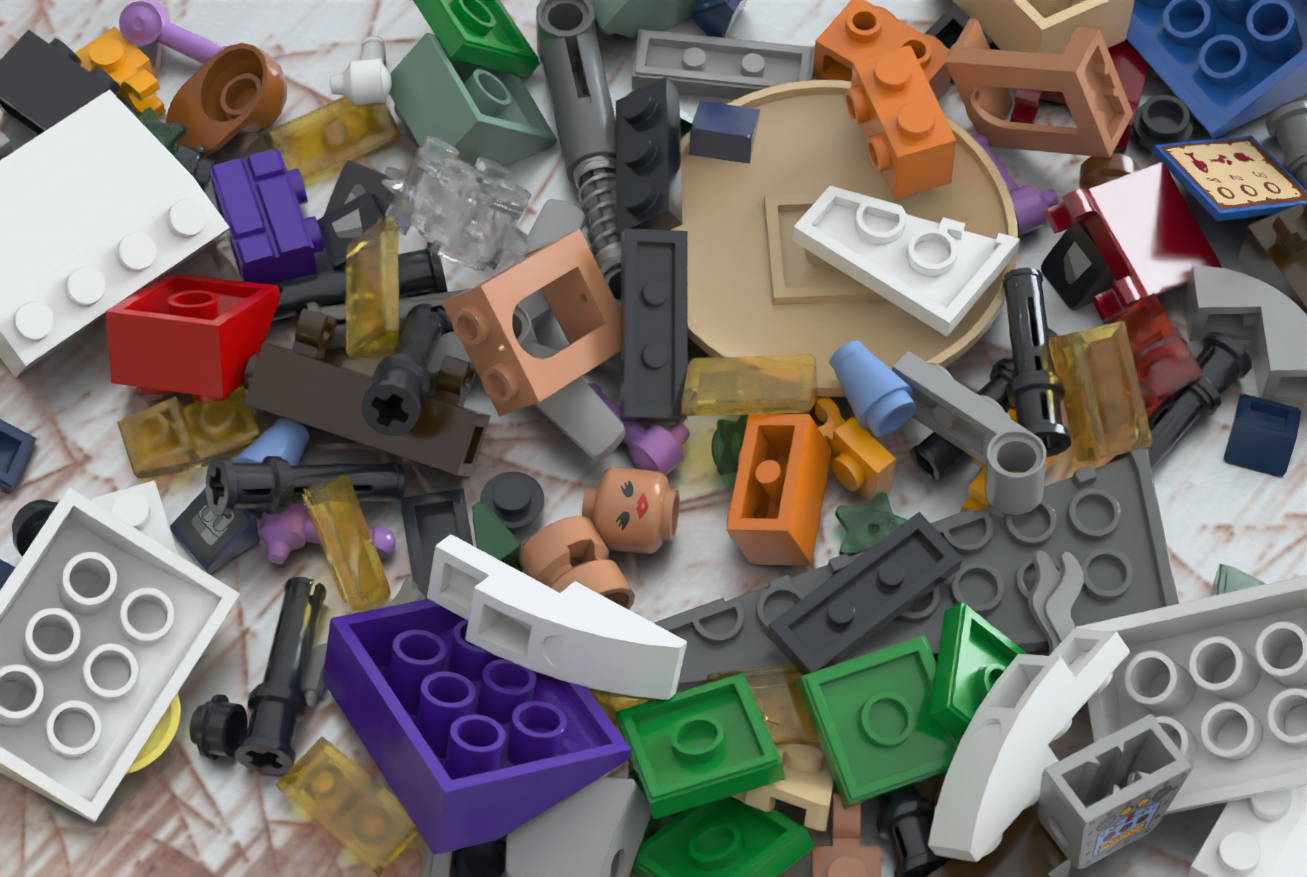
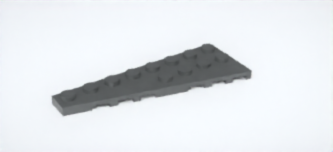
M1133 450L1126 458L1095 469L1093 465L1074 471L1073 477L1045 486L1040 504L1030 512L1010 515L996 510L993 506H989L975 512L971 508L932 522L931 525L963 558L960 570L837 664L922 635L926 636L937 663L944 612L961 602L970 607L1025 652L1049 650L1048 641L1034 620L1028 606V596L1036 580L1032 555L1034 552L1041 550L1050 556L1057 570H1060L1058 555L1061 552L1071 553L1082 568L1084 583L1073 603L1070 613L1075 627L1179 604L1148 450ZM866 551L850 557L847 553L829 559L828 565L791 578L787 574L768 581V586L727 601L721 598L654 622L657 626L687 641L676 692H682L744 673L748 684L797 679L803 676L767 636L769 624Z

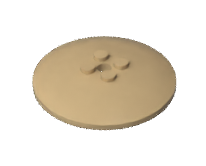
M843 80L791 82L755 91L727 103V105L760 109L750 164L689 155V131L681 139L683 224L671 229L675 231H688V337L708 355L749 379L774 388L815 396L846 397L835 375V371L829 364V360L841 346L853 340H859L866 349H869L891 370L892 366L908 350L926 362L939 364L943 368L959 359L978 342L1001 311L1006 300L1002 279H1004V275L1007 272L1015 269L1017 260L1016 254L946 337L792 241L793 226L829 186L901 205L905 214L939 224L943 217L965 223L964 231L996 239L998 233L1018 238L1017 219L1013 202L1006 183L996 165L975 139L946 115L944 116L956 138L952 182L894 200L882 173L876 172L870 161L867 141L859 124L855 125L849 116L844 93L845 89L851 88V81Z

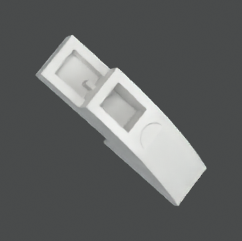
M452 534L435 546L427 598L468 620L465 638L468 642L527 669L581 686L629 696L669 700L676 694L687 641L576 581L559 593Z
M1073 629L1049 656L1018 654L997 679L966 729L945 776L928 846L935 855L978 862L981 857L991 853L1000 844L1003 837L1002 833L1022 810L1039 800L1044 769L1059 761L1048 744L1061 737L1070 728L1072 717L1092 695L1100 692L1110 683L1113 678V671L1130 653V650L1117 631Z

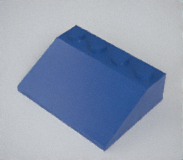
M1307 0L1134 1L1126 41L1175 97L1185 103L1189 113L1212 139L1307 94Z

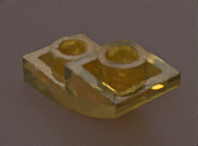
M242 385L230 393V397L223 401L212 403L195 402L186 407H183L178 399L173 397L117 421L134 475L138 479L165 476L208 466L215 457H227L229 459L237 457L263 434L255 408L244 404L247 389Z
M323 736L316 741L275 785L291 803L325 829L338 845L378 877L420 833L400 801Z

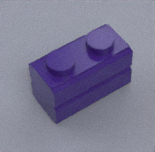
M277 149L249 155L245 161L238 158L213 165L210 170L214 198L220 215L230 227L226 234L241 280L244 282L267 284L316 274L315 254L324 252L325 249L316 217L312 216L304 219L300 209V205L307 204L308 199L299 169L287 171L281 151Z

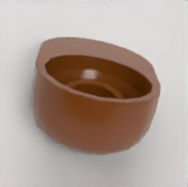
M245 43L227 46L214 55L180 87L170 103L166 117V134L173 149L177 151L180 144L198 149L199 144L202 143L206 147L203 157H206L218 151L236 134L243 135L262 132L271 126L282 113L287 100V83L281 66L265 51Z

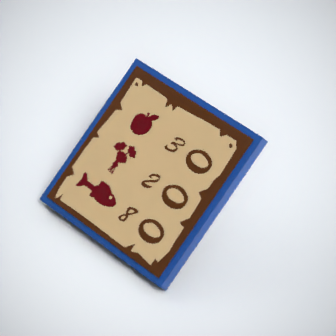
M1252 135L1160 144L1153 147L1152 154L1160 162L1164 161L1167 169L1217 221L1274 215L1297 204H1301L1304 208L1307 203V190Z

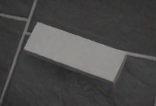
M639 29L632 71V89L644 88L667 77L679 90L680 94L738 99L749 93L771 86L810 81L815 47Z

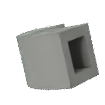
M1192 266L1183 298L1188 341H1202L1210 332L1223 333L1234 340H1250L1258 397L1278 403H1307V314L1285 294L1257 278L1224 268Z

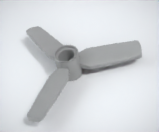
M547 200L522 245L514 264L526 258L524 254L544 243L578 229L582 232L585 224L583 211L567 201ZM541 288L522 299L516 305L512 316V327L517 342L525 352L532 357L545 359L557 351L538 344L533 329L551 312V307ZM455 331L441 336L428 371L431 378L437 377L445 355L471 362ZM396 346L347 358L343 361L342 366L373 376L377 365L384 358L391 356ZM581 376L544 400L533 404L555 426L595 460H603L614 453L625 437L623 423Z

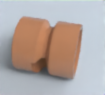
M579 515L553 522L535 533L519 552L518 562L524 573L559 593L576 581L628 610L634 604V592L615 561L608 560L610 551L589 517Z

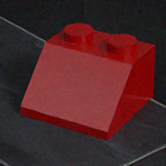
M167 273L105 311L111 383L135 386L139 393L146 395H159L171 391L192 394V398L195 401L205 403L219 402L229 398L230 393L243 385V376L249 359L254 353H260L262 344L266 341L280 299L279 286Z

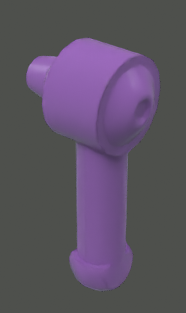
M154 0L132 2L120 14V31L131 44L142 46L159 42L202 64L208 62L214 55L227 47H220L171 23L165 7Z
M971 134L994 162L1006 183L1015 210L1018 236L1044 226L1046 218L1043 211L1059 203L1056 192L1053 189L1039 191L1029 184L1019 187L989 147V141L986 136Z
M587 383L620 420V407L602 393L599 385ZM621 421L625 428V437L622 442L628 446L629 455L636 469L659 471L666 476L683 462V444L690 436L688 428L683 423L678 422L668 428L654 424L646 429L637 421Z
M291 504L290 508L281 514L270 515L264 511L258 531L259 538L267 545V559L276 564H283L290 552L303 548L306 542L367 553L376 559L387 558L396 546L394 534L388 528L377 526L374 529L313 517L311 510L304 504Z

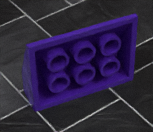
M430 599L331 618L322 680L434 855L498 840L630 759L632 749L587 687L527 669L465 640L468 620Z

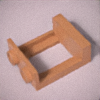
M969 19L957 42L951 46L945 61L948 73L953 79L966 108L968 118L971 120L976 133L986 136L989 141V147L1111 158L1133 115L1099 27L1077 26L1062 55L991 50L978 19ZM1007 88L1062 92L1077 128L1005 121L1013 106V101Z
M580 229L536 247L524 254L526 258L476 287L441 302L499 417L544 400L621 351V310ZM540 288L569 343L568 346L545 359L532 357L525 352L517 342L512 327V316L516 305Z

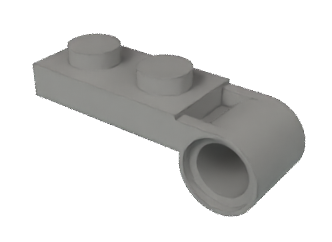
M908 350L892 366V371L913 389L912 399L916 403L917 409L912 418L986 465L985 495L988 502L996 510L1010 515H1019L1035 509L1040 504L1044 492L1046 448L1041 439L1011 420V416L994 399L985 395L979 396L954 380L951 374L939 364L928 363ZM1009 471H1018L1022 473H1011Z

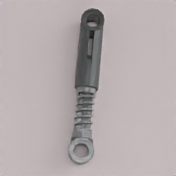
M540 0L536 7L537 55L543 63L569 181L574 183L579 189L578 197L582 203L581 210L585 216L584 225L588 230L587 238L589 243H591L590 250L621 310V301L618 300L621 299V238L617 235L616 117L595 31V9L590 0ZM577 71L582 95H577L572 72Z

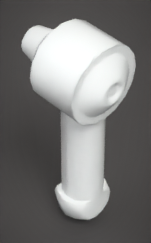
M369 36L361 41L362 53L360 60H352L343 73L330 77L331 93L345 95L355 106L386 104L387 95L392 88L391 74L384 66L386 61L385 41L379 36Z

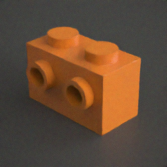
M851 0L815 40L812 77L817 80L852 82L853 61L911 45L937 101H939L950 86L951 77L945 63L950 49L945 47L936 37L924 35L898 20L890 11L883 7L874 6L865 0Z
M911 45L853 61L851 88L845 89L844 93L846 107L852 122L855 125L859 124L867 141L870 161L875 171L882 173L893 199L896 200L951 183L956 138Z
M748 414L743 445L739 453L732 501L727 514L726 531L750 564L812 565L832 449L810 414Z

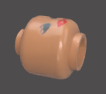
M611 467L605 470L601 476L598 487L587 486L583 498L582 516L590 518L608 550L652 554L660 549L664 540L673 541L679 517L680 493L679 490L670 489L667 477L659 471Z

